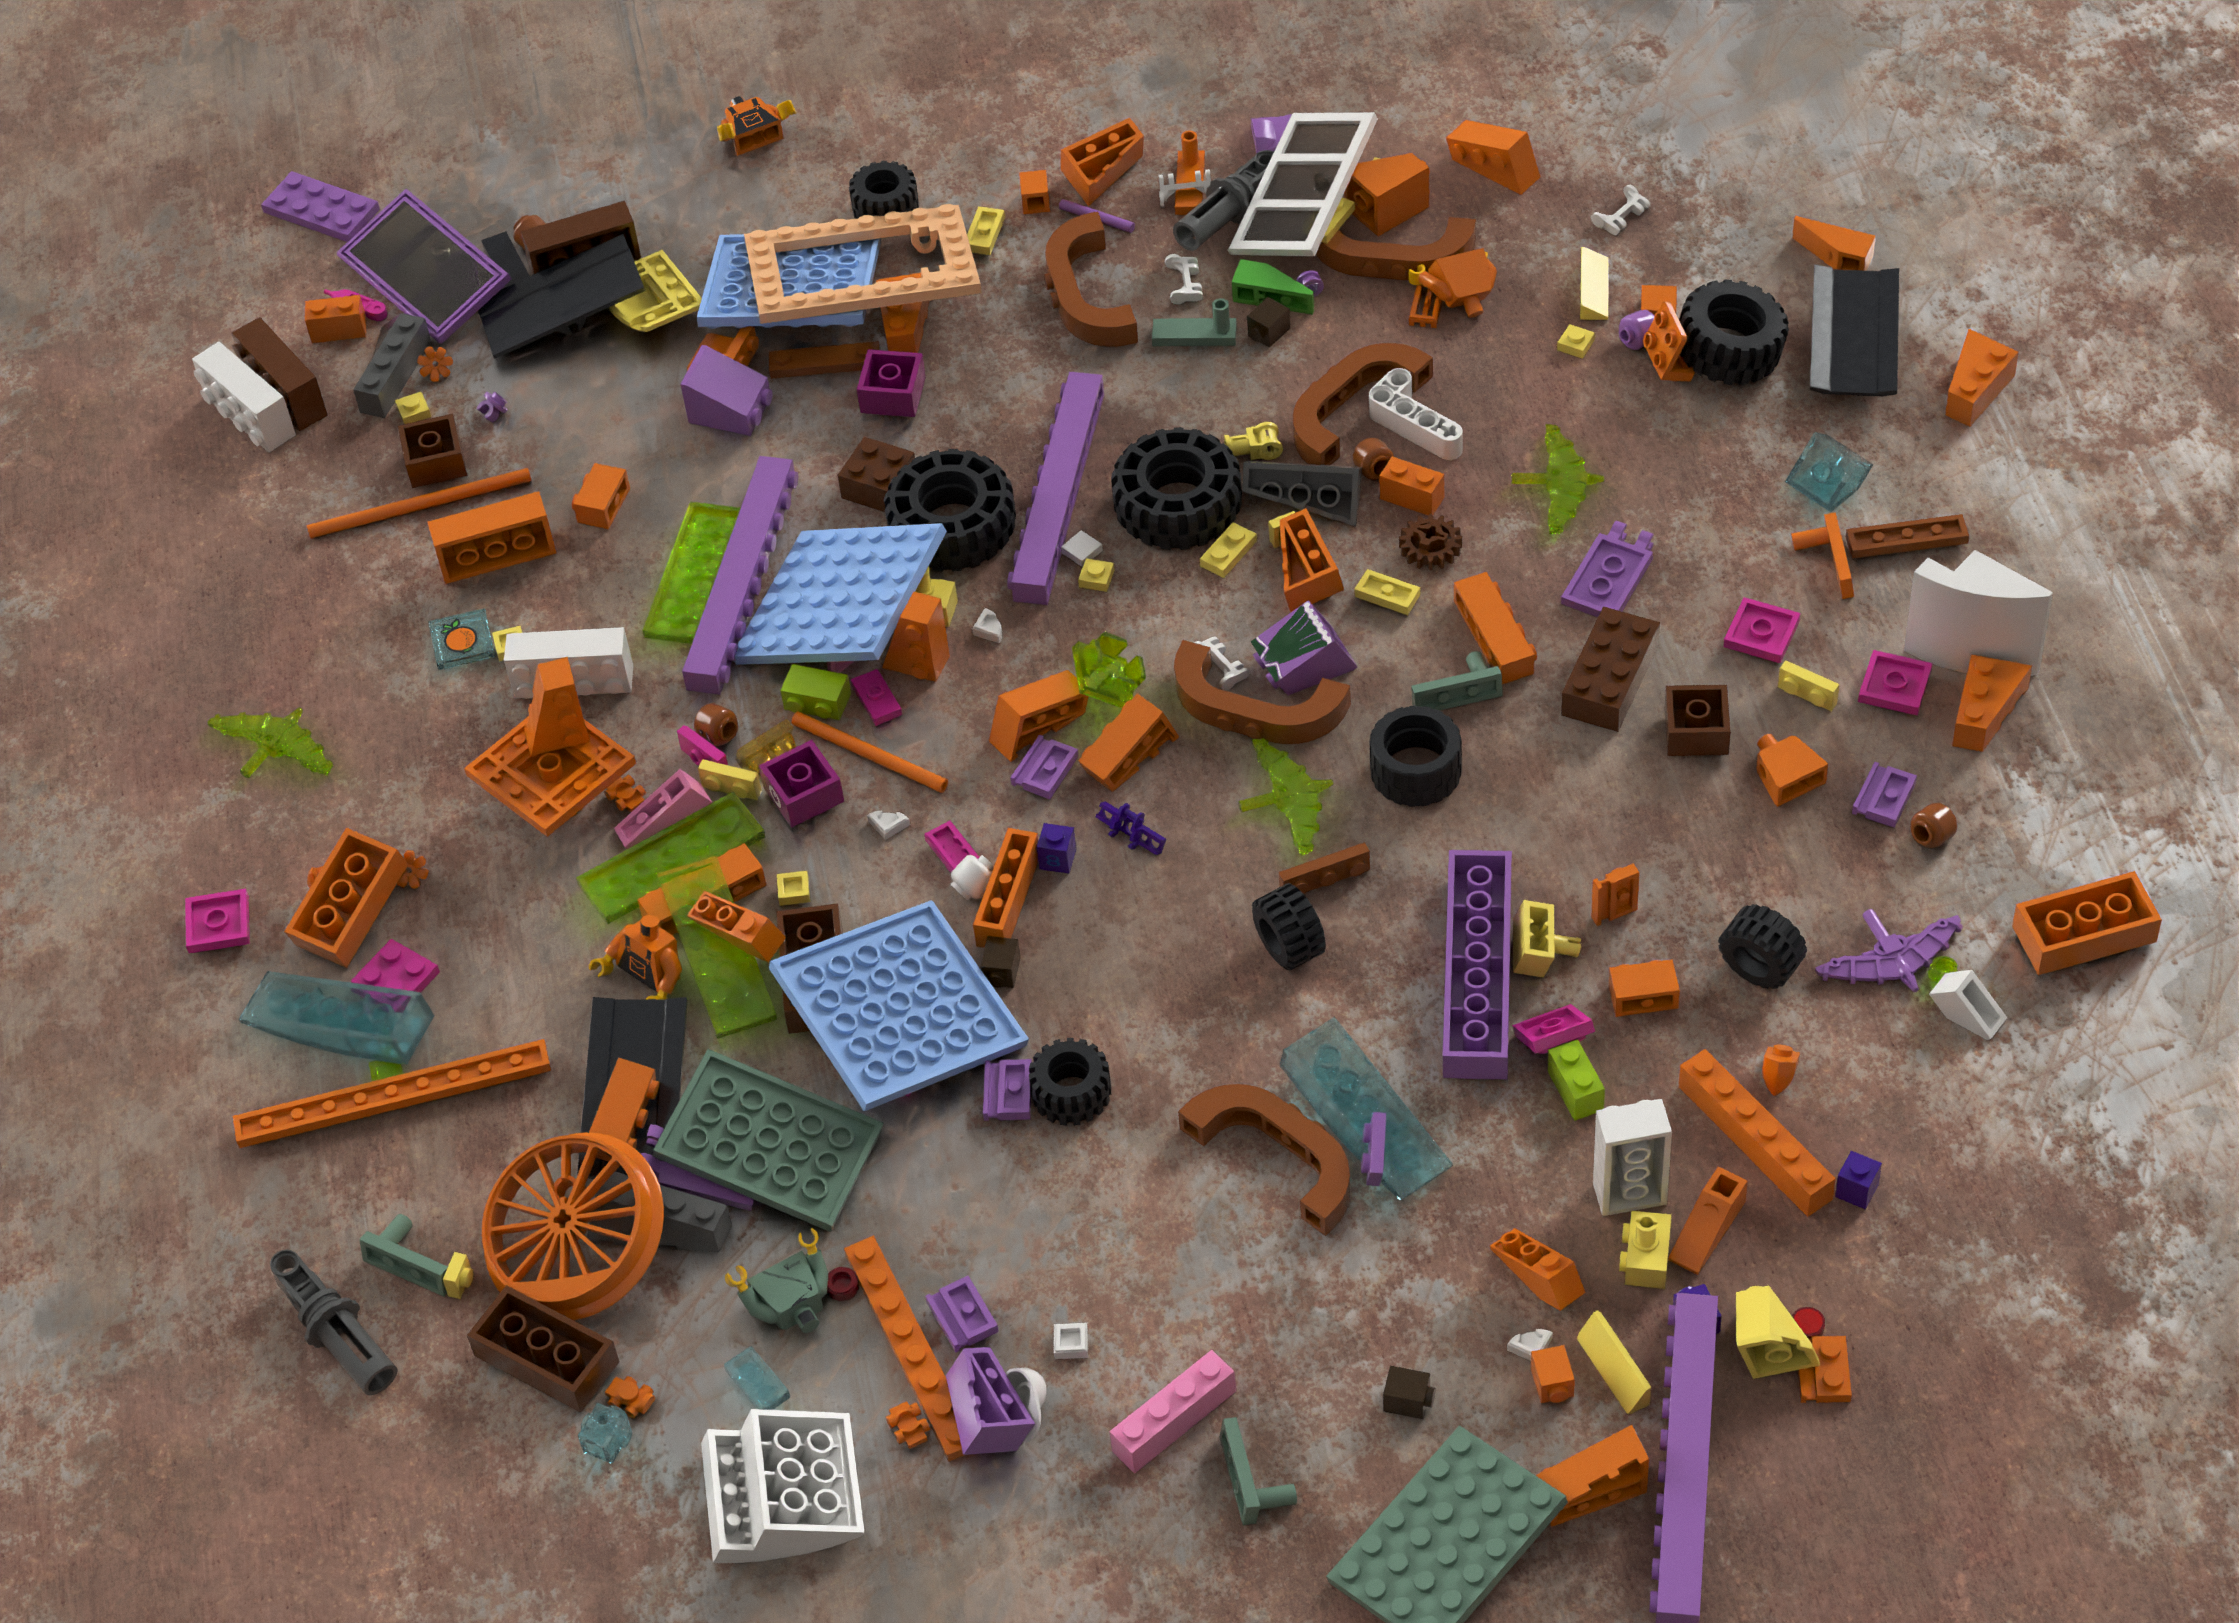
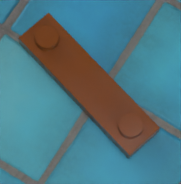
M879 341L769 351L770 378L862 371L867 350H880Z
M1963 514L1846 529L1845 536L1852 559L1968 544L1969 533Z

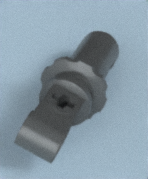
M1270 150L1260 151L1245 165L1239 167L1234 174H1230L1225 179H1213L1206 190L1207 198L1174 225L1173 234L1176 241L1183 248L1194 251L1229 221L1240 224L1274 152ZM1277 175V177H1276V179H1275L1273 185H1275V184L1278 182V175Z
M286 1249L274 1254L270 1261V1268L277 1285L299 1312L298 1319L306 1327L304 1338L308 1345H313L315 1348L326 1346L366 1395H375L387 1388L395 1379L398 1369L357 1321V1314L360 1310L359 1304L350 1298H341L333 1288L326 1289L320 1278L307 1267L296 1252ZM288 1268H293L290 1272L282 1273ZM342 1333L347 1335L367 1359L364 1364L339 1335Z

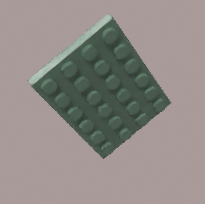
M707 1049L655 1145L652 1156L831 1232L883 1129L884 1123Z
M1459 1425L1326 1577L1331 1585L1385 1623H1464L1568 1501L1566 1495Z

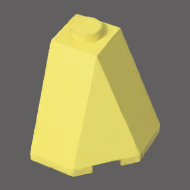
M1769 1285L1764 1287L1752 1286L1747 1290L1736 1292V1342L1753 1379L1820 1366L1819 1358L1812 1343Z

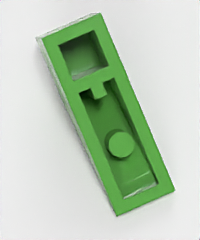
M1240 259L1232 280L1233 302L1258 306L1269 297L1290 308V311L1313 315L1314 291L1267 263Z

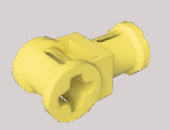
M1263 422L1255 427L1246 428V434L1232 437L1224 435V444L1231 449L1234 456L1250 454L1251 460L1261 458L1272 460L1279 457L1283 452L1282 443L1277 438L1279 433L1278 427L1272 422Z

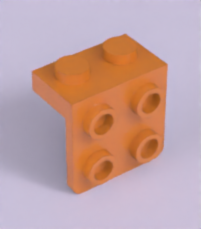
M1663 302L1655 313L1654 320L1644 335L1643 345L1661 380L1691 382L1695 372L1692 366L1688 367L1683 361V357L1680 356L1687 341V335L1670 302Z
M755 327L740 328L735 338L714 333L706 334L688 364L687 371L701 345L708 346L748 366L759 345V338L756 336Z

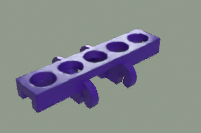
M1106 801L1100 803V812L1095 817L1110 826L1109 828L1113 830L1108 833L1110 837H1115L1119 831H1122L1130 836L1129 840L1133 842L1128 845V848L1131 850L1141 845L1155 855L1162 853L1166 838L1143 825L1144 813L1135 814L1129 810L1130 805L1128 803L1120 806L1119 809ZM1105 810L1112 814L1111 819L1106 817ZM1132 822L1133 824L1129 831L1128 825ZM1142 834L1147 836L1146 841L1141 838ZM1152 839L1159 843L1158 848L1153 846Z

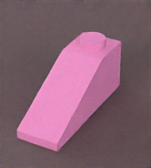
M679 769L614 829L624 847L629 850L691 823L712 804V801L701 783Z

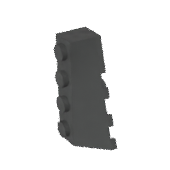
M400 313L381 327L374 356L353 389L360 413L381 418L387 416L418 365V356L424 355L425 348L432 342L425 318Z
M1246 461L1243 465L1242 491L1303 510L1306 508L1309 512L1356 527L1362 467Z
M614 1172L596 1193L595 1198L626 1181L628 1175ZM660 1185L664 1204V1221L658 1248H660V1245L677 1246L678 1250L719 1252L732 1228L727 1205ZM633 1188L592 1212L634 1206ZM635 1215L592 1221L590 1225L630 1235ZM588 1231L587 1237L595 1244H599L601 1240L614 1241L615 1245H627L625 1241Z

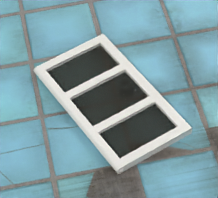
M1374 112L1293 113L1230 244L1228 252L1231 255L1315 256L1378 120Z

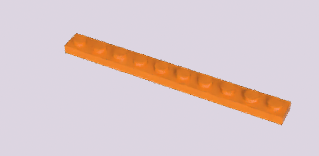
M544 1039L234 1115L233 1123L236 1142L239 1148L549 1072L551 1071V1066Z

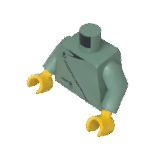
M811 1228L814 1236V1241L811 1244L803 1242L801 1232L798 1235L799 1244L807 1249L808 1253L806 1255L803 1251H800L747 1279L746 1269L737 1265L735 1268L741 1277L739 1282L734 1281L731 1275L726 1273V1284L730 1287H737L739 1290L737 1295L752 1317L769 1324L776 1323L782 1330H787L798 1324L803 1333H809L818 1327L819 1320L815 1314L823 1309L821 1298L827 1294L828 1270L821 1250H817L815 1245L818 1242L816 1230Z

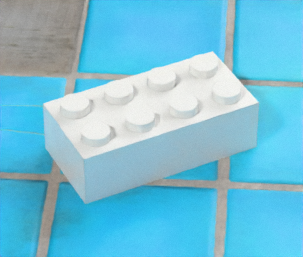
M217 342L192 358L196 369L194 376L201 384L202 390L200 393L203 399L209 405L214 404L224 418H230L240 432L245 431L256 446L261 445L270 453L296 435L284 397L222 343Z
M624 627L506 634L504 663L515 699L533 698L532 689L538 664L568 657L577 695L629 693L632 690L633 662Z
M1662 1099L1652 1101L1641 1100L1635 1104L1608 1106L1602 1110H1596L1593 1186L1602 1216L1667 1205L1672 1130Z

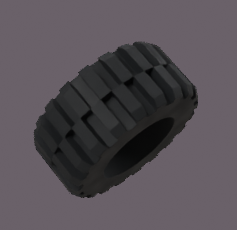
M1724 279L1720 283L1716 280L1707 283V286L1703 284L1690 293L1683 304L1679 318L1687 335V341L1680 356L1683 357V361L1687 366H1692L1695 373L1700 376H1708V380L1714 382L1716 380L1723 381V384L1732 385L1733 383L1746 385L1749 381L1754 383L1771 374L1780 361L1788 336L1789 322L1783 307L1779 302L1775 303V298L1769 292L1765 294L1762 292V288L1756 285L1754 287L1747 285L1748 282L1739 281V283L1732 282V280ZM1718 328L1731 329L1744 336L1731 335Z

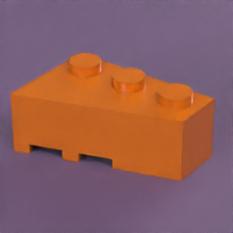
M1968 329L1948 391L1945 415L1971 427L2014 378L2019 352Z
M1305 508L1280 519L1283 555L1282 569L1284 573L1283 586L1290 613L1308 600L1314 604L1344 591L1339 570L1307 509Z
M1137 693L1132 700L1124 704L1119 715L1104 727L1099 738L1084 750L1082 757L1078 761L1087 774L1113 792L1139 771L1137 766L1148 756L1154 759L1160 754L1158 748L1167 740L1176 741L1179 735L1163 711Z

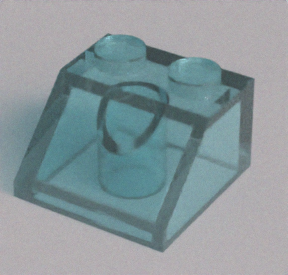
M1814 432L1785 482L1829 512H1832L1859 490L1873 464L1831 436Z

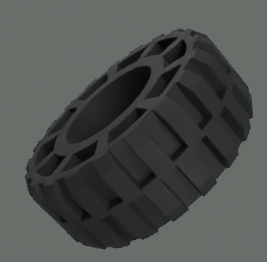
M1174 427L1172 430L1160 429L1156 430L1153 434L1141 436L1136 443H1131L1123 451V455H1120L1114 465V471L1111 476L1114 511L1117 513V519L1121 526L1127 529V532L1134 538H1140L1144 544L1152 547L1153 545L1159 546L1165 550H1171V548L1186 550L1192 546L1205 545L1213 538L1217 539L1225 531V528H1228L1236 520V515L1240 512L1242 505L1241 473L1237 458L1227 445L1220 443L1218 438L1211 434L1206 435L1197 429L1185 430L1183 427ZM1172 483H1188L1196 486L1195 489L1183 494H1165L1157 491L1159 488Z
M948 449V451L939 452V450L930 452L929 455L918 456L908 466L905 464L898 471L897 477H893L885 494L884 504L887 526L942 523L947 532L929 564V567L934 571H962V568L979 566L986 559L989 561L997 554L999 549H1003L1015 529L1016 511L1011 481L1006 477L1005 471L999 465H994V461L984 455L981 457L973 451L966 450L964 452L958 449ZM949 504H962L970 507L966 511L952 516H939L931 513L933 510Z

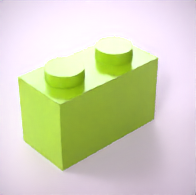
M795 664L791 665L780 690L784 710L794 713L799 711L824 719L840 720L851 696L847 674Z
M1577 1039L1549 1049L1548 1073L1573 1120L1582 1119L1595 1114L1596 1110L1604 1109L1605 1088L1579 1040Z

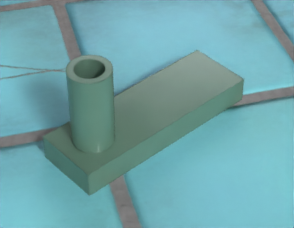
M1219 298L1212 302L1213 318L1153 319L1152 346H1236L1237 321L1236 318H1230L1228 301Z
M1471 652L1466 657L1470 673L1412 685V705L1427 706L1434 710H1444L1503 696L1502 673L1498 666L1488 668L1481 652Z
M398 1214L379 1236L366 1231L359 1239L363 1261L441 1296L447 1294L443 1277L448 1266L398 1245L413 1227L412 1221L407 1216Z
M1237 1418L1223 1419L1219 1438L1242 1525L1256 1524L1258 1513L1261 1509L1296 1505L1297 1494L1294 1484L1255 1488Z

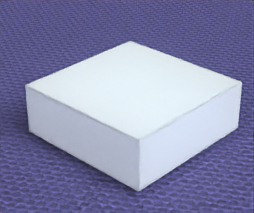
M1082 530L1061 546L1062 554L1083 567L1086 558L1093 559L1103 551L1102 544Z
M1087 1323L1054 1324L1055 1359L1088 1358Z

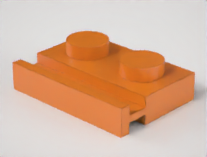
M1634 863L1612 870L1605 875V879L1599 881L1597 878L1593 880L1591 918L1597 926H1600L1602 920L1606 918L1612 921L1638 910L1640 872Z
M1811 1336L1809 1341L1812 1343L1819 1358L1820 1366L1798 1370L1801 1403H1806V1400H1816V1403L1851 1402L1852 1393L1846 1336Z

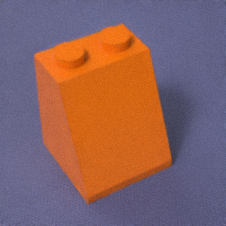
M1413 153L1357 163L1344 192V198L1355 202V210L1352 215L1375 235L1380 236L1429 208V167L1426 162L1417 158Z

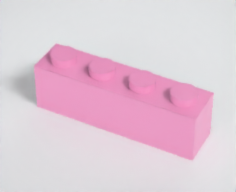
M1213 1350L1209 1351L1109 1431L1112 1452L1135 1474L1236 1392L1234 1370Z

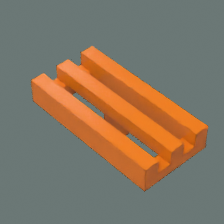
M1416 285L1409 315V326H1414L1415 322L1420 323V327H1426L1427 323L1431 324V328H1437L1442 300L1436 296L1432 316H1428L1433 292L1427 289L1422 315H1417L1423 287L1425 286Z

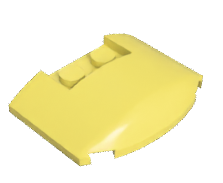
M660 250L634 261L645 291L609 307L612 314L626 326L637 331L649 332L698 311L702 298L665 252Z

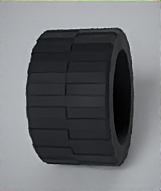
M1414 705L1397 708L1395 711L1388 712L1382 719L1377 721L1374 729L1371 731L1369 741L1371 779L1377 791L1381 792L1386 799L1392 800L1399 805H1408L1409 807L1428 806L1448 797L1454 788L1458 786L1462 773V740L1460 730L1453 720L1437 709ZM1413 747L1426 748L1440 755L1434 761L1421 765L1404 764L1391 757L1403 749Z

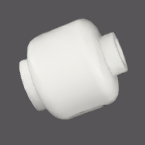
M967 855L951 872L953 880L951 885L966 900L969 901L970 898L979 900L984 895L994 865L983 855L979 859L973 855Z

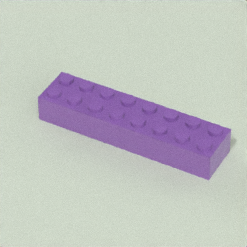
M1449 850L1443 1078L1507 1079L1512 851Z

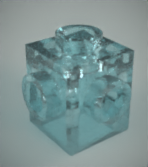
M597 1403L593 1411L584 1417L578 1439L583 1453L613 1464L621 1449L628 1446L632 1437V1429L627 1414L621 1408L614 1405L607 1407Z

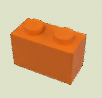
M360 295L305 301V323L312 343L366 337L367 318Z
M1392 456L1379 475L1381 500L1429 516V514L1434 515L1444 499L1443 473Z
M594 463L591 471L585 475L579 493L575 494L572 500V509L575 511L577 523L604 529L610 528L630 490L626 469Z
M1672 959L1663 961L1653 960L1648 963L1633 965L1622 964L1609 968L1608 986L1615 1017L1679 1009L1680 989Z

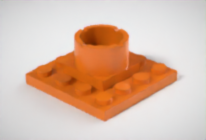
M528 716L464 768L466 776L548 837L636 764L634 755L585 719L590 742L530 756L524 732L525 723H528Z

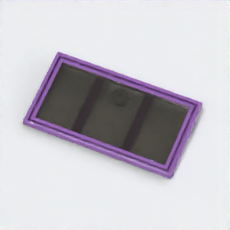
M407 189L399 194L337 251L339 258L404 314L425 318L430 336L440 344L447 340L512 279L505 270Z

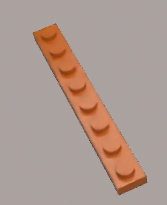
M874 1235L845 1247V1256L852 1270L856 1273L859 1284L948 1462L964 1456L947 1379Z

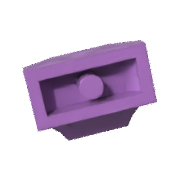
M1292 114L1280 117L1250 118L1256 153L1263 150L1275 151Z

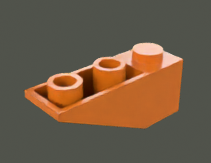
M1795 216L1793 226V239L1833 269L1867 271L1874 256L1875 235Z
M706 891L702 893L687 915L691 920L747 954L768 963L786 938L769 918Z
M1718 1166L1699 1195L1668 1260L1698 1275L1746 1203L1748 1181Z
M1516 1228L1503 1234L1499 1240L1490 1245V1249L1540 1300L1559 1311L1586 1293L1574 1261Z

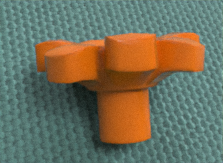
M429 346L424 350L426 356H418L417 363L423 365L419 370L423 377L430 374V380L437 382L439 381L440 374L444 377L450 375L451 372L446 366H451L453 359L450 356L444 357L446 349L438 347L435 352L433 347Z
M407 850L404 853V859L408 866L397 885L404 888L409 882L410 887L416 889L421 885L420 879L428 877L429 870L422 868L426 864L424 856L415 858L414 851Z

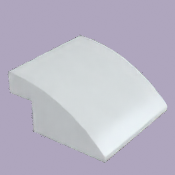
M1976 550L1955 571L1927 558L1914 571L1904 651L1926 662L1962 673H1967L1972 654L2032 665L2031 676L2037 675L2040 671L2053 592Z
M751 1409L741 1430H707L701 1442L713 1563L759 1562L808 1554L863 1536L864 1526L849 1413Z

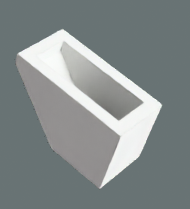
M1973 970L1945 973L1929 994L1947 1019L1986 1040L1991 1039L2007 1019V1016Z

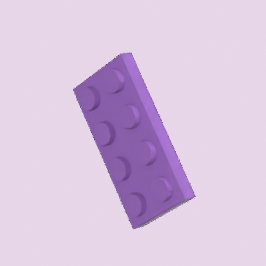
M293 171L285 177L261 204L264 213L346 242L354 237L380 209L376 200Z

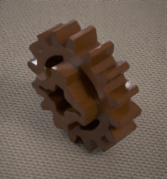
M1429 514L1428 519H1423L1419 515L1417 516L1416 523L1409 520L1407 521V528H1401V536H1399L1401 556L1407 557L1408 564L1417 562L1418 569L1422 568L1423 565H1428L1429 570L1433 569V565H1438L1443 569L1444 562L1453 564L1454 556H1460V548H1462L1460 527L1454 528L1453 520L1444 522L1443 515L1438 519H1434L1433 514Z

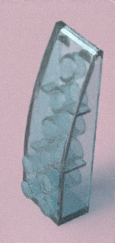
M267 971L238 1020L242 1024L321 1050L352 1057L407 1065L435 1015L420 992Z
M1335 1016L1283 1049L1279 1066L1317 1114L1361 1163L1363 1153H1368V1143H1363L1364 1123H1370L1373 1112L1386 1113L1384 1168L1381 1183L1400 1201L1453 1166V1163Z

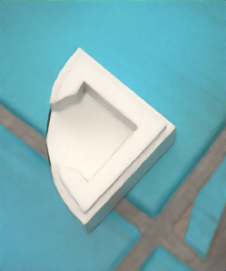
M985 608L972 628L973 635L1000 643L1002 639L1000 621L994 612Z
M875 811L867 815L868 822L884 840L910 826L909 818L900 812L895 814Z
M1536 1329L1535 1332L1515 1335L1507 1344V1351L1531 1361V1351L1546 1349L1553 1339V1332Z

